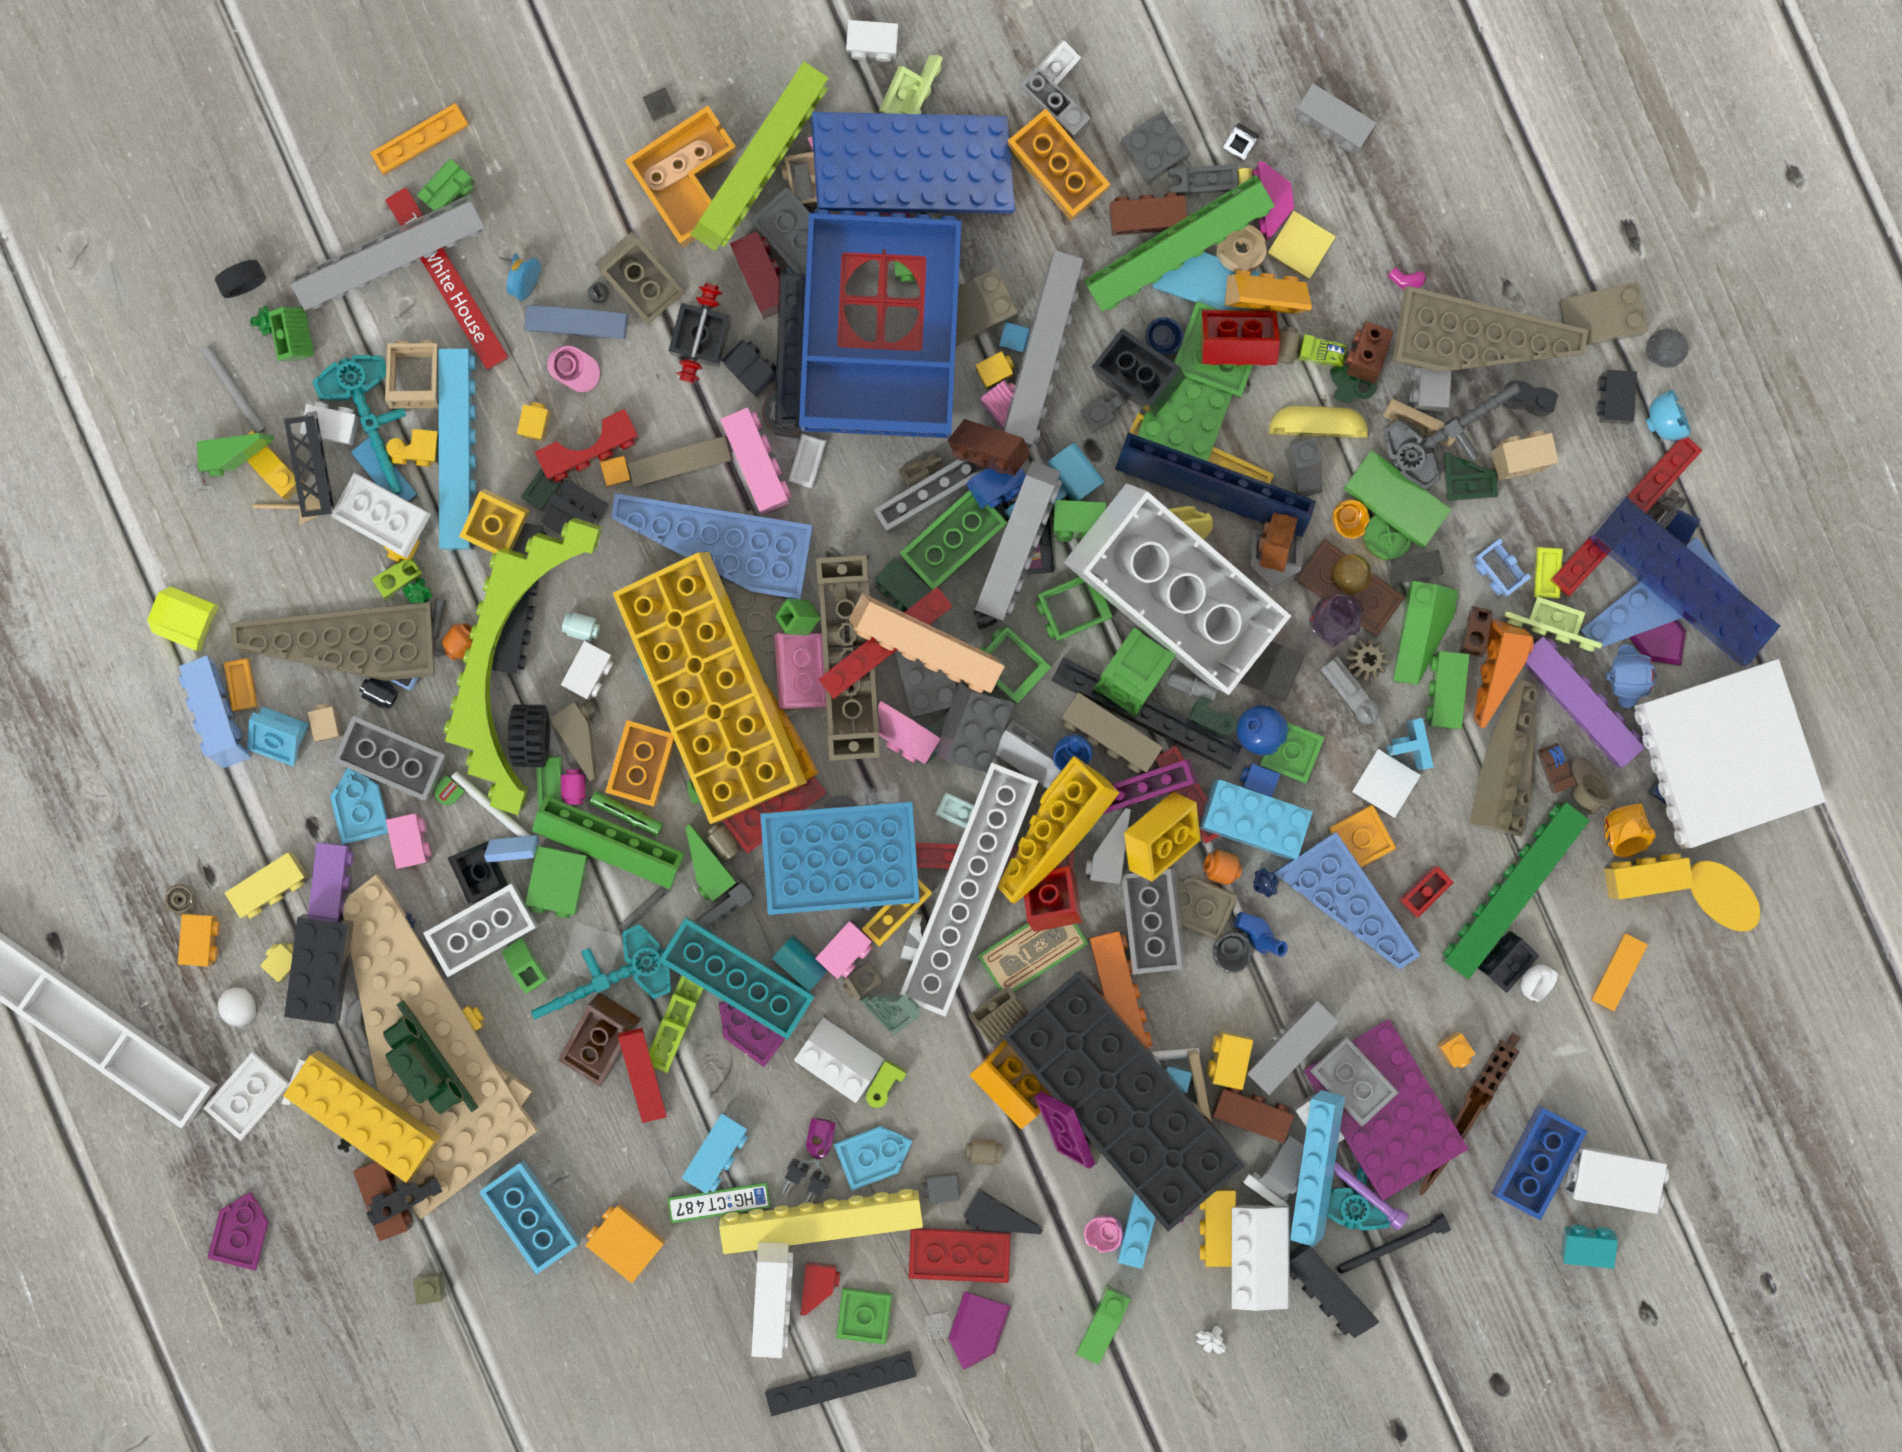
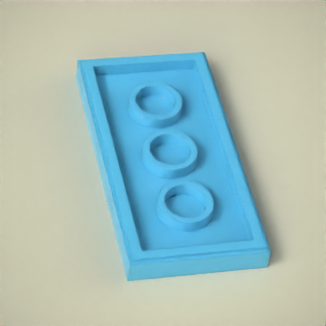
M1205 252L1198 257H1191L1184 261L1183 266L1179 269L1166 272L1152 287L1190 302L1196 303L1198 301L1220 310H1250L1225 306L1227 276L1236 274V272L1228 270L1216 256ZM1254 270L1251 271L1250 276L1259 277L1262 272Z

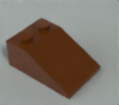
M599 992L587 1005L558 1061L600 1087L622 1053L618 1033L636 1029L641 1018Z

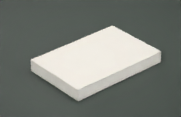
M252 1051L203 1109L242 1141L286 1091L290 1081L255 1051Z

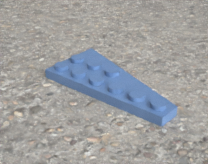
M1695 537L1582 627L1579 632L1584 638L1602 643V647L1744 595L1700 540Z
M1337 831L1300 854L1298 859L1291 860L1274 871L1277 877L1292 886L1298 893L1300 892L1314 905L1354 933L1356 937L1375 949L1376 952L1397 968L1401 969L1421 956Z

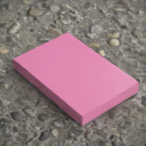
M786 633L774 634L779 709L826 708V689L818 680L825 674L822 633H810L808 636Z

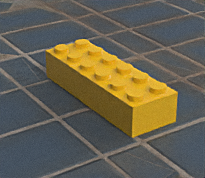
M319 1050L309 1055L283 1097L406 1183L415 1177L441 1138V1135Z

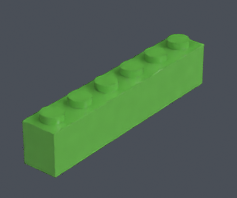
M547 795L537 811L532 832L668 889L671 888L677 877L685 855L683 852Z

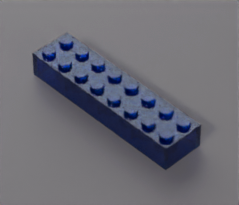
M1628 497L1619 499L1588 536L1599 548L1740 666L1749 665L1780 628L1776 621Z

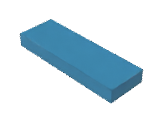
M368 437L351 453L378 486L392 493L385 474L380 468L381 464L376 458V452L371 446L370 437ZM393 464V470L402 489V492L395 495L410 502L418 494Z

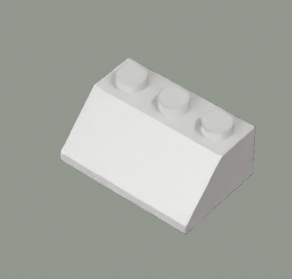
M824 1017L794 1059L799 1065L855 1103L885 1060Z

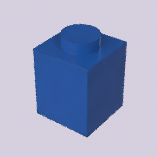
M1250 764L1249 768H1243L1239 781L1243 782L1241 786L1243 788L1272 797L1280 774L1258 765Z

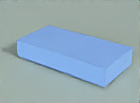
M537 835L491 839L484 854L486 862L534 858L539 839Z

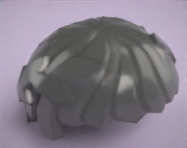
M1660 329L1646 341L1648 358L1651 362L1661 367L1673 368L1678 366L1688 355L1687 340L1678 330Z
M1228 931L1213 944V959L1219 968L1226 971V973L1237 974L1248 967L1252 951L1251 943L1245 935L1236 931Z

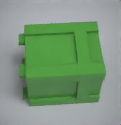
M1136 628L1132 629L1093 689L1125 709L1134 717L1176 656L1171 651L1164 649L1143 635L1141 628L1139 630Z

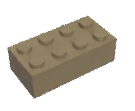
M1079 692L1060 718L1064 721L1062 725L1064 728L1074 734L1078 730L1085 735L1084 739L1094 747H1097L1099 744L1106 748L1104 752L1106 755L1116 761L1119 758L1126 761L1125 767L1135 774L1140 772L1147 773L1163 748Z

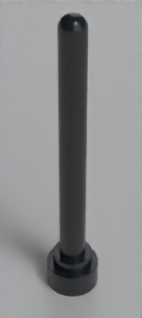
M1441 1212L1435 1215L1434 1219L1430 1220V1224L1339 1264L1337 1271L1340 1274H1344L1434 1232L1436 1234H1445L1451 1231V1228L1444 1213Z

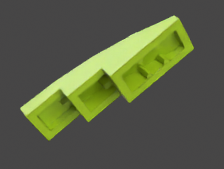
M681 976L649 1051L654 1068L668 1073L704 989L684 976Z

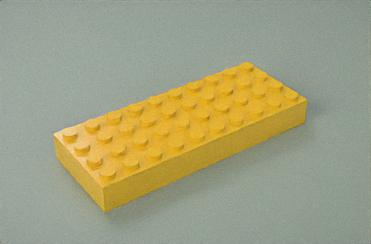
M698 552L613 592L618 608L710 824L723 821L807 783L709 552Z

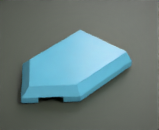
M347 768L337 787L330 795L342 845L388 834L387 815L379 784L363 774Z
M879 1126L834 1143L851 1191L899 1173L913 1140Z

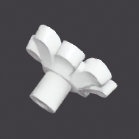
M1214 1326L1211 1333L1199 1330L1196 1334L1198 1337L1196 1342L1205 1345L1203 1348L1205 1351L1210 1353L1213 1349L1217 1354H1222L1226 1350V1345L1222 1343L1223 1338L1220 1337L1223 1332L1220 1327Z

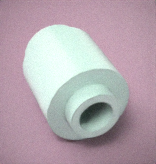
M575 612L573 614L567 613L562 624V632L567 633L569 637L591 642L593 638L597 639L601 625L597 624V618Z

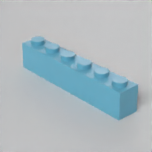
M1321 1090L1311 1098L1290 1237L1292 1241L1314 1247L1324 1238L1345 1096Z

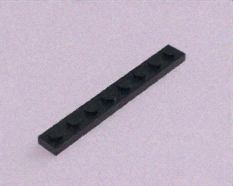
M1064 657L1062 658L1051 680L1052 682L1076 694L1079 692L1094 703L1228 770H1231L1242 746L1148 699L1134 717L1104 695L1093 690L1101 678L1100 675Z

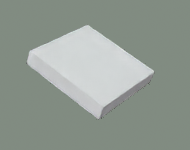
M1377 749L1351 792L1395 818L1421 775Z

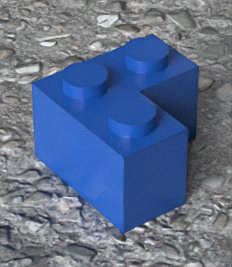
M988 468L971 477L966 485L981 510L987 506L992 509L1001 504L1003 500L1005 503H1008L1018 497L1026 474L1022 468L1019 469L1015 476L1006 473L1000 474L994 469Z

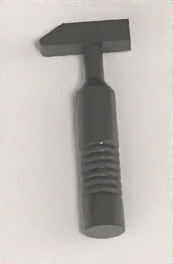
M436 599L432 618L434 647L435 641L439 638L446 600ZM434 650V657L445 654L444 652Z

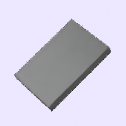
M1348 1037L1341 1041L1310 1070L1330 1093L1345 1096L1343 1108L1361 1127L1399 1093Z

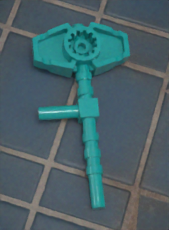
M352 355V359L344 358L339 363L334 362L312 381L318 399L320 401H350V398L353 397L354 404L358 408V414L361 416L360 423L365 435L368 434L370 437L371 446L376 452V458L381 464L380 468L385 474L392 493L398 494L402 492L393 470L394 466L389 460V454L385 450V444L383 439L380 438L378 430L380 425L407 416L404 408H399L375 417L374 413H370V407L367 405L366 397L363 394H368L386 379V363L383 356Z
M638 924L623 931L624 958L628 965H624L616 971L613 970L608 975L602 974L590 947L582 950L583 958L593 977L591 979L592 982L579 986L576 990L569 991L565 995L558 996L553 1001L531 1010L534 1020L557 1009L560 1010L568 1004L571 1005L576 1000L583 999L595 991L599 993L611 987L610 984H615L623 978L626 979L631 974L634 976L633 979L653 999L671 992L669 967L659 962V957L664 949H661L659 942L645 928Z
M1360 1166L1357 1171V1179L1367 1186L1368 1177ZM1350 1187L1331 1189L1327 1217L1336 1223L1354 1230L1355 1228H1358V1230H1375L1390 1227V1221L1387 1220L1388 1216L1355 1189Z

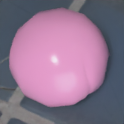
M1109 1214L1097 1215L1086 1224L1084 1230L1086 1244L1096 1248L1100 1253L1115 1251L1122 1244L1124 1229L1121 1222Z

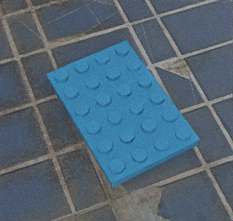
M912 801L760 813L768 915L920 903Z

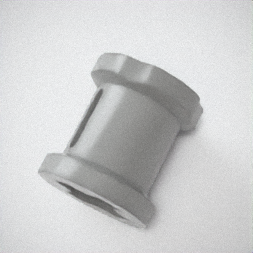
M340 1136L334 1141V1150L340 1156H350L358 1150L353 1145L349 1148H344L342 1143L345 1142V1139Z

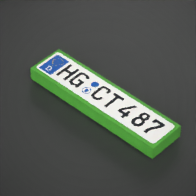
M767 1182L718 1189L714 1192L708 1191L707 1194L699 1192L668 1197L671 1223L771 1207Z

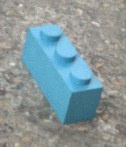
M721 1113L681 1178L706 1194L709 1190L714 1192L722 1180L718 1175L722 1169L728 1170L735 1157L731 1156L736 1147L741 1149L749 1137L745 1134L747 1129Z

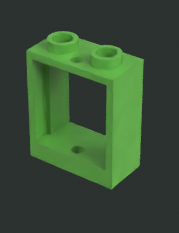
M1081 577L1038 594L1039 600L1035 602L1040 616L1045 614L1048 624L1045 625L1050 639L1055 637L1056 642L1113 618L1105 598ZM1086 583L1099 617L1060 633L1046 599Z
M1006 627L1004 630L999 628L990 637L993 642L986 649L982 646L981 650L991 654L1008 637L1039 665L1015 692L998 678L995 685L1012 701L1018 704L1047 673L1051 666L1010 628Z

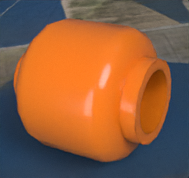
M464 622L462 624H454L443 637L444 653L450 659L457 660L458 658L463 660L467 648L471 649L473 639H470L471 625Z
M1217 849L1206 856L1203 871L1206 872L1209 880L1229 885L1241 876L1242 865H1240L1239 857L1236 854Z

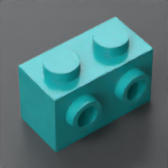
M1578 1224L1571 1227L1564 1226L1561 1250L1563 1263L1614 1269L1618 1244L1615 1231L1606 1227L1589 1229Z

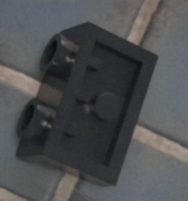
M1509 931L1499 940L1498 944L1486 956L1478 969L1487 975L1501 990L1507 993L1536 961L1539 955L1522 938Z

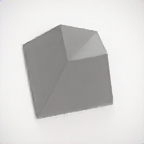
M1252 529L1250 566L1271 587L1300 572L1301 537L1294 535L1285 571L1281 572L1260 567L1262 552H1258L1261 537H1264L1262 536L1263 530Z

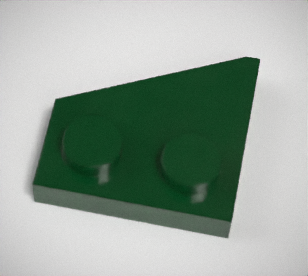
M1449 452L1443 453L1447 501L1498 497L1496 471L1458 458Z

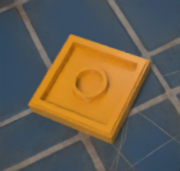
M1373 804L1328 828L1331 834L1337 831L1361 867L1397 849Z

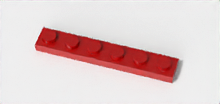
M936 587L904 613L930 625L953 606L940 589ZM872 637L871 640L866 641L818 680L830 696L835 699L898 649L894 647L893 651L879 645L880 642Z

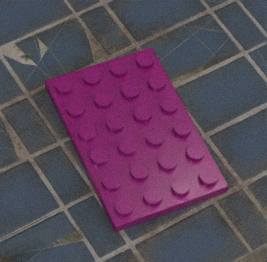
M1389 1019L1351 1042L1399 1093L1362 1127L1343 1108L1340 1132L1345 1138L1344 1140L1382 1201L1469 1149ZM1321 1060L1303 1070L1316 1094L1321 1090L1329 1092L1310 1072Z

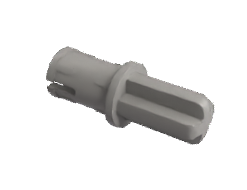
M1171 672L1167 681L1169 686L1187 692L1188 696L1195 695L1210 702H1213L1218 690L1198 681L1197 677L1192 679L1176 672Z

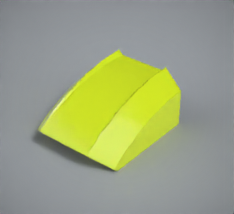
M170 586L158 592L147 621L152 633L201 652L205 643V637L219 605Z

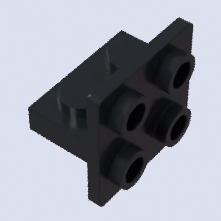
M565 480L557 495L552 494L548 500L550 506L541 521L559 533H562L565 522L569 523L573 518L597 525L607 510L608 504L570 480Z

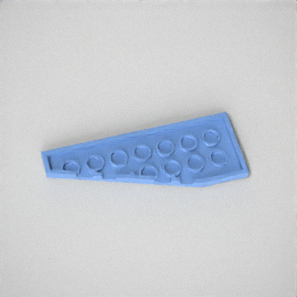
M615 493L611 518L686 558L698 552H709L720 576L751 592L801 600L813 525Z

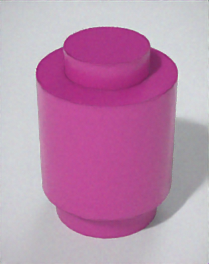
M581 769L565 770V775H560L561 798H563V802L568 805L583 804V798H586V774H581Z

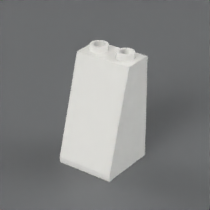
M1580 1145L1568 1169L1564 1194L1575 1200L1658 1214V1209L1662 1208L1664 1203L1662 1188L1663 1183L1666 1184L1668 1181L1669 1169H1666L1667 1164L1661 1161Z

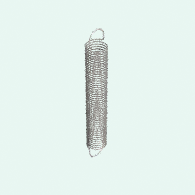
M663 886L655 892V895L659 893V890H663ZM654 894L642 904V907L645 909L644 911L646 913L648 911V908L645 906L646 902H650L649 900L652 898V901L654 902L653 904H657L655 902L656 900L653 898L655 896ZM641 905L636 911H634L630 916H628L625 919V922L628 921L627 919L630 917V922L634 925L635 920L631 916L633 914L635 915V913L638 910L640 911L639 915L641 917L644 916V913L640 910L642 908ZM626 922V927L628 929L631 928V925L628 922ZM624 925L621 926V927H622L621 929H623V930L625 931V930H626V929H625L626 927H625Z

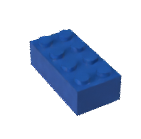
M1537 1105L1491 1194L1541 1221L1588 1131Z

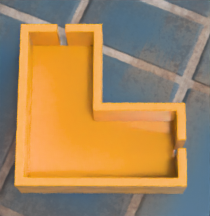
M707 105L627 158L625 162L683 249L696 240L690 234L712 202L698 179L738 152L736 146ZM702 140L711 146L713 156L687 172L688 177L662 192H653L645 183V173L650 167L689 144ZM696 150L695 155L698 157L703 156L704 150ZM680 161L674 164L675 169H681L683 163ZM655 174L652 180L654 182H659L661 180V175Z

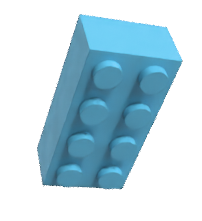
M1219 779L1212 782L1199 822V829L1289 860L1298 859L1313 811Z
M522 1160L479 1191L536 1275L580 1244L581 1240L525 1160Z

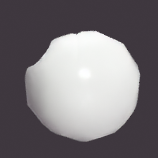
M1546 965L1531 967L1522 977L1520 984L1522 994L1531 1001L1540 1002L1557 982L1558 973Z
M233 987L227 989L218 1000L219 1015L230 1026L242 1027L248 1025L257 1014L256 1000L245 988Z

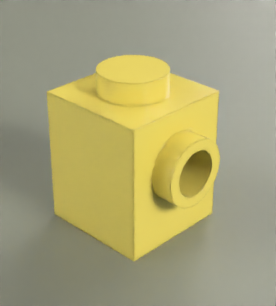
M284 942L279 945L275 943L266 952L268 957L260 965L278 983L284 981L290 975L294 947L292 943L287 944Z

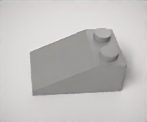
M1122 809L1092 853L1091 859H1086L1084 874L1089 875V880L1115 884L1121 883L1126 846L1124 832L1128 829L1131 809Z

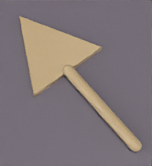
M309 494L305 500L307 510L321 509L319 499ZM299 504L252 505L254 509H299V525L320 516L302 517Z

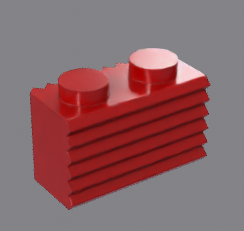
M1430 866V869H1427V873H1423V876H1420V880H1416V883H1413V887H1409V890H1406V894L1398 897V901L1414 917L1419 918L1454 882L1438 866Z

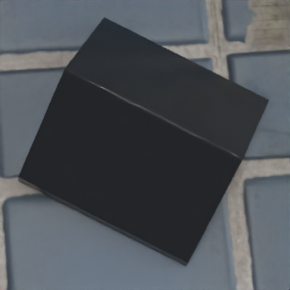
M488 841L448 857L468 904L483 899L508 886L497 861L486 862L484 854Z

